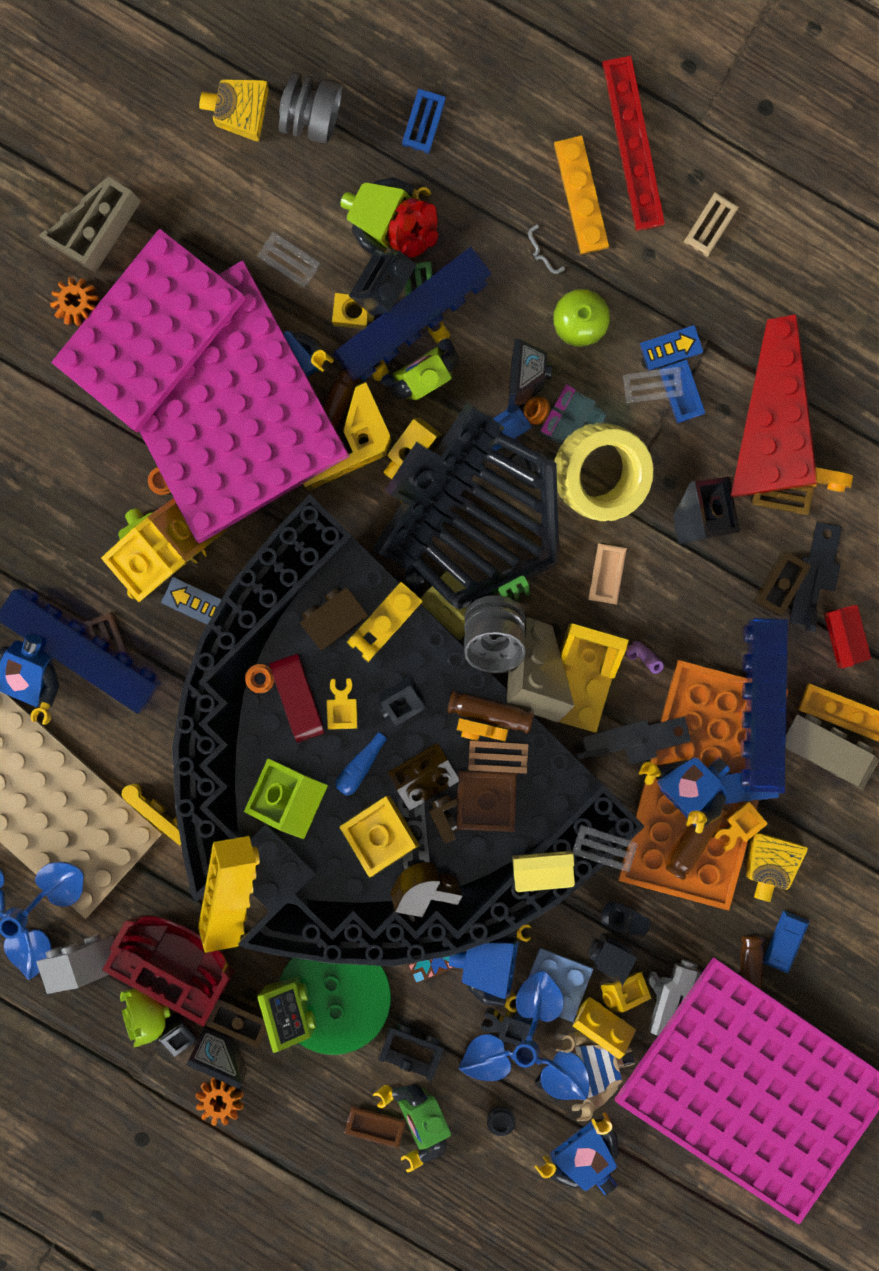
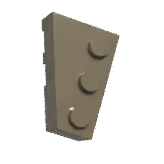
M107 177L80 200L81 203L71 212L64 213L60 217L61 220L48 231L44 230L39 235L50 246L94 273L101 266L141 202L131 190L110 177Z
M526 617V655L521 664L509 670L507 704L522 708L528 712L531 710L534 712V715L559 722L574 707V702L553 626Z
M806 714L805 718L797 715L781 745L811 763L831 772L833 775L850 782L855 787L864 790L879 762L877 757L871 754L873 748L860 741L856 745L846 740L847 734L833 727L830 731L820 727L822 721L809 714Z

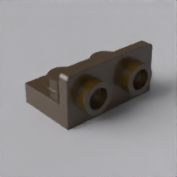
M438 743L388 772L396 790L409 810H412L459 781L457 774Z
M448 795L432 801L433 807L428 809V812L442 841L446 844L456 839L453 832L458 831V828L451 814L445 815L444 811L458 805L459 802L457 798L453 797L450 799Z

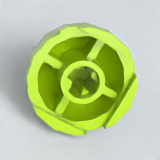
M575 289L566 293L556 305L553 313L555 330L565 343L575 347L597 343L605 335L609 326V308L605 300L598 293L589 289Z
M135 988L122 991L120 993V1001H126L127 1008L122 1010L129 1038L130 1040H135L133 1046L138 1047L156 1040L165 1029V1018L170 1017L169 1008Z

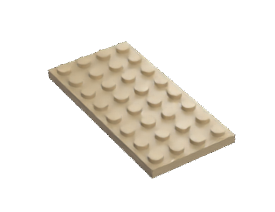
M0 692V843L36 875L43 866L51 862H68L79 867L84 873L83 892L78 901L71 906L86 919L159 839L163 832L122 798V795L38 720L32 722L31 714L14 698Z

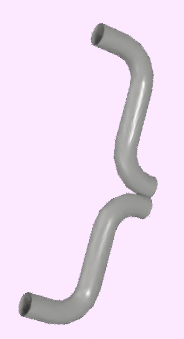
M536 224L528 232L529 239L536 249L533 256L536 260H543L551 273L559 274L565 270L564 267L555 270L545 256L538 255L540 248L532 235L533 231L539 228Z

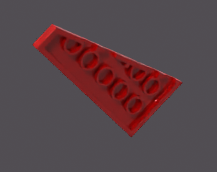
M796 314L767 320L731 492L732 497L818 484L798 317Z

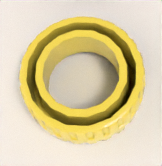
M609 423L588 424L575 430L560 446L554 461L557 463V490L559 496L574 511L593 520L615 521L628 516L643 503L653 481L654 468L652 457L645 443L631 431ZM604 445H612L617 449L622 459L623 469L621 478L615 488L607 494L597 497L589 496L583 489L580 480L583 462L594 449Z

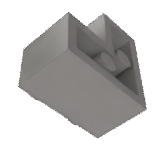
M100 934L85 938V944L82 946H78V943L45 952L47 957L36 962L47 994L76 989L109 975L102 971L112 952L110 948L115 941L114 937L101 938Z

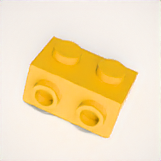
M589 997L578 1008L573 1027L620 1059L625 1055L636 1029L606 1009L602 1004Z

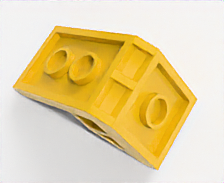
M367 383L355 387L344 427V434L353 453L349 454L350 457L303 483L308 491L387 455L392 441L391 436ZM366 437L369 439L368 442L359 444L361 438Z
M173 498L135 526L101 559L135 599L140 602L228 529L226 528L202 543H198Z
M568 624L560 655L574 707L559 722L591 732H597L612 678H615L629 640L576 624Z

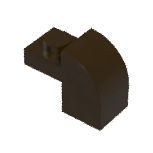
M422 862L405 869L398 876L390 892L395 912L423 917L431 900L458 904L462 898L457 877L447 873H437L434 862Z

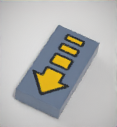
M173 577L161 603L208 624L222 599Z

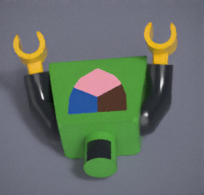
M417 1084L397 1086L393 1089L388 1085H384L373 1094V1096L382 1098L377 1104L379 1108H384L392 1100L398 1101L418 1149H420L419 1151L413 1150L401 1157V1161L407 1159L411 1164V1167L406 1169L407 1172L417 1169L423 1163L436 1159L446 1152V1138L451 1136V1132L435 1097L425 1088Z

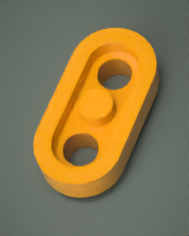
M816 467L818 483L828 484V490L844 492L845 487L851 488L853 475Z

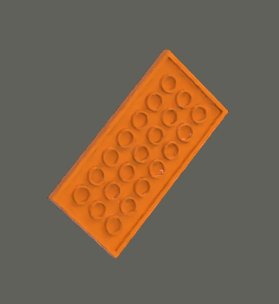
M677 660L660 723L685 716L692 741L657 750V757L650 759V762L655 765L698 758L708 767L720 757L730 768V771L726 774L768 769L789 690ZM679 726L675 727L674 734L681 736L683 729ZM656 778L651 785H647L644 782L635 817L645 827L627 844L618 881L729 911L748 841L744 842L739 836L736 839L735 846L731 850L726 851L723 846L729 842V836L722 835L719 839L712 836L691 871L686 874V879H679L666 870V865L670 864L671 857L692 824L686 825L687 818L661 792ZM759 800L749 801L757 810ZM747 801L725 804L724 808L727 809L728 813L722 817V822L717 830L730 827L731 825L726 818Z

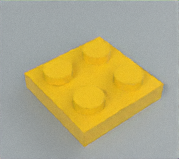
M390 795L385 796L340 826L369 877L376 875L420 846Z

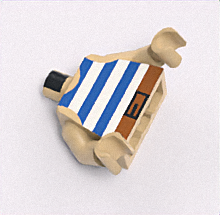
M579 1030L568 1035L558 1033L555 1039L563 1040L564 1042L556 1050L565 1053H575L582 1059L587 1068L590 1080L589 1095L583 1103L574 1104L572 1111H579L581 1109L582 1115L580 1118H577V1121H588L592 1118L593 1112L604 1105L618 1090V1085L622 1083L619 1068L635 1064L632 1050L628 1048L625 1055L618 1059Z

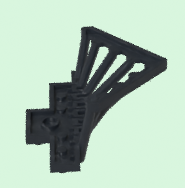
M466 403L436 451L417 441L385 489L388 494L402 501V503L372 548L378 554L397 562L408 572H411L413 567H415L457 609L467 607L477 599L499 592V587L520 576L528 579L557 566L560 561L557 463L540 452L503 434L504 426ZM494 444H499L539 465L540 476L491 448ZM483 460L491 461L541 490V500L481 463ZM475 475L483 478L536 512L541 513L542 524L471 480L472 477ZM464 490L470 492L542 538L543 547L461 495ZM453 506H456L470 513L536 557L525 561L451 509ZM443 521L457 527L513 567L503 572L499 571L495 566L442 527ZM434 535L490 578L479 583L476 582L431 542ZM425 551L466 588L459 592H454L422 559L421 555Z

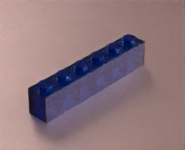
M469 247L395 304L390 312L381 315L338 348L333 355L353 381L360 377L365 381L377 371L374 367L382 360L387 364L400 354L397 348L403 343H406L409 347L422 336L419 331L428 325L432 329L444 319L441 315L449 308L454 312L467 302L464 299L465 295L471 291L476 295L488 285L486 279L492 273L473 248Z
M20 588L14 589L0 609V622L23 638L28 634L39 636L42 639L40 647L42 651L136 714L145 710L162 684L156 679L158 677L157 674L146 667L140 669L134 665V659L122 651L116 653L109 649L110 643L98 635L94 638L85 632L87 628L74 619L71 622L61 616L63 612L59 608L49 603L46 606L37 600L39 596L28 588L22 590Z
M753 618L748 621V625H745L743 630V640L748 643V652L743 655V671H747V683L744 682L742 686V699L747 701L746 711L742 712L741 718L742 728L746 729V740L741 742V757H745V769H741L740 784L745 786V793H785L788 619Z

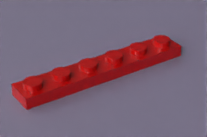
M626 56L603 61L602 66L635 231L664 226L665 222L632 57Z

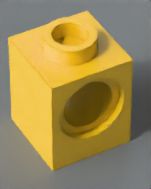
M335 293L332 317L333 326L368 329V322H374V315L372 316L362 308V314L358 318L348 317L346 311L350 306H361L351 299L349 294Z

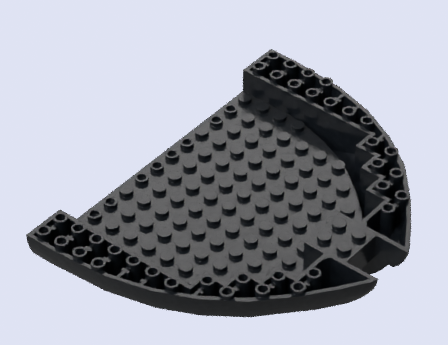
M310 494L279 525L230 584L200 637L182 688L172 744L175 809L191 895L195 902L204 895L213 842L249 836L252 847H257L260 858L259 865L255 867L256 879L252 881L253 895L268 911L238 943V945L246 949L332 964L398 966L452 956L502 938L556 907L606 865L645 826L535 717H533L530 732L526 734L521 730L515 731L461 717L453 712L452 714L448 713L447 709L452 691L507 704V689L491 673L480 671L471 666L465 659L464 647L421 604L369 662L362 657L363 653L356 647L352 648L346 643L399 585V582ZM338 586L341 590L347 587L369 616L321 651L300 624L305 619L302 614L315 604L318 608L328 601L325 596ZM370 632L363 637L370 645L377 640ZM298 653L319 711L325 734L297 743L276 683L274 682L273 687L265 693H255L248 688L245 677L247 671L252 666L264 664L270 667V662ZM258 673L255 676V680L258 684H263L266 681V677L263 673ZM410 675L425 697L426 709L396 726L391 718L386 719L381 713L378 706L380 704V694L402 682L406 676ZM351 678L353 687L348 694V699H357L358 728L328 729L327 700L335 699V694L330 689L331 679H336V688L338 690H345L347 687L346 680ZM404 696L397 699V701L405 700ZM459 718L508 730L506 741L479 735L478 741L528 744L527 773H517L515 832L458 829V831L453 832L456 839L445 844L434 825L428 809L433 807L432 801L442 796L448 795L450 799L453 797L457 798L458 782L425 801L430 862L435 863L437 873H447L457 877L462 898L458 904L431 900L423 917L414 916L415 921L411 922L408 914L395 912L390 894L398 876L405 870L403 857L376 875L369 877L340 826L385 796L390 795L398 808V800L401 796L396 790L388 772L436 743L440 745L457 776L459 770L473 771L468 770L470 741L477 740L461 737L462 731L457 730ZM377 733H381L387 738L386 742L379 750L359 788L354 794L346 796L335 786L337 777L373 740ZM475 747V753L522 755V750ZM267 759L276 761L328 785L304 839L280 831L244 812ZM475 759L474 762L476 765L521 767V761ZM403 802V808H408ZM457 805L444 811L445 815L451 814L455 824ZM415 808L409 810V818L403 817L405 822L411 820L422 821L421 815L415 817ZM416 825L409 826L414 837L419 841L423 834L421 828ZM423 844L413 850V860L408 861L409 866L425 862V860L419 859L418 850H425ZM572 851L574 857V887L516 891L512 856Z

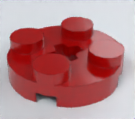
M409 198L402 202L395 210L399 212L395 221L391 220L389 224V243L393 249L401 251L405 256L416 257L422 254L428 247L434 246L438 240L436 207L417 198Z

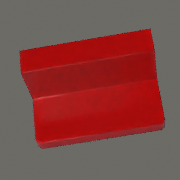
M857 605L823 613L837 668L854 666L856 663L871 659Z

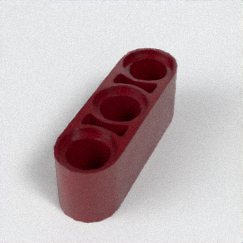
M298 653L270 662L271 671L296 742L299 743L325 734L324 726Z

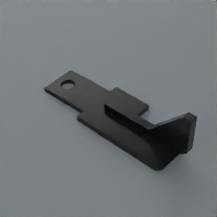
M816 522L809 557H802V561L811 565V568L794 595L790 623L804 625L805 631L816 632L817 600L820 589L836 590L841 564L835 563L842 528L840 526ZM825 529L830 530L832 533L829 539L823 537Z
M685 716L650 726L648 721L644 720L582 737L586 752L576 754L578 760H585L626 749L630 764L656 758L657 750L687 743L692 740ZM679 726L683 729L681 736L674 734L675 727Z

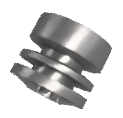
M293 72L283 91L280 102L279 131L287 134L294 122L293 135L298 137L304 125H307L309 140L328 144L339 111L342 84L323 79L317 91H313L312 76L308 75L301 87V73Z
M485 596L471 603L465 612V659L474 668L489 673H502L516 668L522 663L526 655L525 614L523 608L518 602L503 596Z

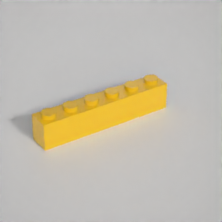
M249 836L213 842L198 926L205 953L238 947L240 937L244 935L243 923L247 921L246 909L250 908L249 895L253 894L252 881L256 879L255 867L260 863L257 847H252Z

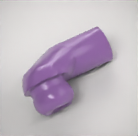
M634 641L626 647L625 652L630 660H635L639 657L652 673L657 674L662 671L664 667L662 661L643 643Z

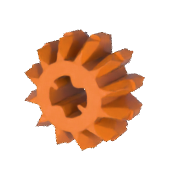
M69 277V286L60 281L58 286L62 291H52L51 295L58 300L51 302L50 306L53 309H58L55 313L56 318L61 319L64 317V323L68 326L74 320L75 324L80 327L82 325V318L88 319V313L92 312L96 307L92 304L99 302L100 297L92 295L96 288L93 285L86 287L85 279L81 278L76 285L75 279ZM73 297H76L80 302L78 307L70 305L73 304L70 301Z
M214 1077L211 1078V1085L203 1082L201 1085L203 1091L196 1094V1098L201 1101L196 1105V1110H205L201 1116L202 1120H206L211 1116L213 1117L212 1125H216L218 1118L221 1119L223 1125L228 1124L229 1117L236 1120L239 1116L236 1110H242L244 1107V1103L239 1101L244 1096L243 1091L234 1092L236 1087L229 1086L223 1081L219 1083L218 1079ZM218 1095L223 1097L222 1106L217 1105L216 1098Z

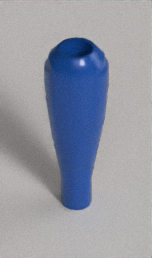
M378 732L373 740L342 770L335 781V786L340 792L346 796L356 792L370 770L379 750L387 740L384 735Z

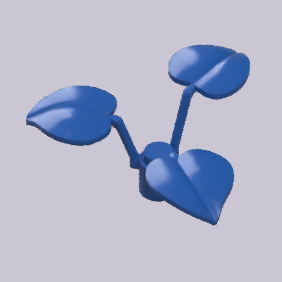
M58 861L43 866L35 877L37 886L43 891L24 910L14 907L6 911L5 893L0 889V917L2 918L0 921V933L6 937L4 951L11 963L28 980L40 972L36 961L47 957L45 952L51 950L52 945L44 931L40 929L28 931V928L25 926L28 922L27 916L46 895L52 904L60 907L71 906L78 901L83 892L84 873L74 864ZM0 869L1 888L5 882V877L2 870Z
M541 971L535 973L523 983L516 996L518 1013L522 1017L533 1018L526 1040L521 1041L513 1052L511 1050L505 1051L504 1042L498 1039L499 1037L491 1034L480 1035L468 1046L464 1058L459 1065V1070L478 1080L497 1081L506 1077L511 1071L512 1064L507 1057L510 1056L517 1065L524 1068L530 1067L534 1063L538 1065L541 1063L548 1064L541 1073V1083L544 1090L554 1098L586 1100L589 1095V1074L584 1062L578 1055L573 1052L565 1053L559 1051L553 1061L549 1058L539 1057V1046L533 1041L538 1020L549 1022L556 1019L563 1010L564 996L560 987L548 972Z

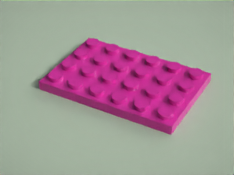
M159 229L51 363L138 433L246 300V297Z

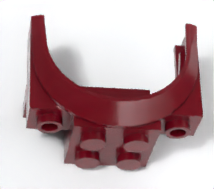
M135 915L124 922L110 948L112 952L102 971L201 1026H204L235 972L234 969L229 967L226 957L220 950L204 952L201 936L179 923L154 915Z

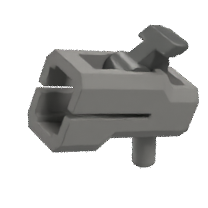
M682 959L681 963L675 962L671 977H658L654 969L650 971L648 981L657 995L656 1005L649 1025L650 1033L659 1036L702 974L701 970L697 969V963Z

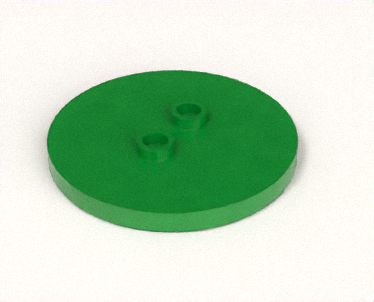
M292 958L288 962L279 981L299 976L300 983H305L308 991L309 1000H306L308 1012L313 1011L316 1020V1028H313L312 1036L299 1042V1044L317 1053L340 1055L362 1048L380 1032L387 1019L391 1001L389 980L382 966L332 964Z

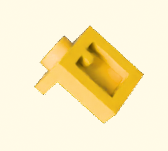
M642 972L628 975L623 986L619 980L614 983L601 985L603 1001L611 1012H625L652 999Z

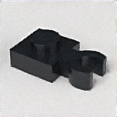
M487 1008L484 1017L490 1018L493 1022L483 1020L481 1029L485 1032L498 1031L500 1032L498 1039L518 1046L521 1041L526 1040L533 1019L522 1017L520 1014L507 1010L505 1016H502L496 1009Z

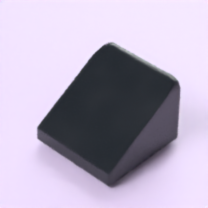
M178 1012L165 1020V1029L162 1035L158 1037V1040L174 1057L198 1041L195 1034Z

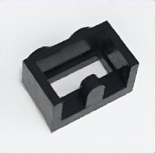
M375 250L349 297L372 316L388 313L393 308L417 265L399 250L388 253Z
M602 933L599 939L594 938L587 951L590 954L589 958L593 959L596 969L613 978L617 975L622 986L637 959L636 956L630 954L631 948Z
M398 1023L396 1028L390 1026L379 1053L378 1061L383 1063L384 1061L399 1066L402 1070L412 1071L432 1081L444 1051V1047L439 1045L440 1039L428 1034H424L423 1038L412 1034L414 1029ZM394 1035L433 1050L429 1064L390 1049Z

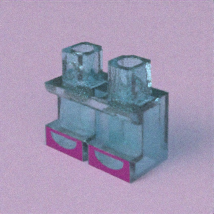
M566 384L539 435L562 445L565 439L578 428H582L585 422L589 424L603 423L607 414L594 406L596 401L585 397L577 392L575 388Z

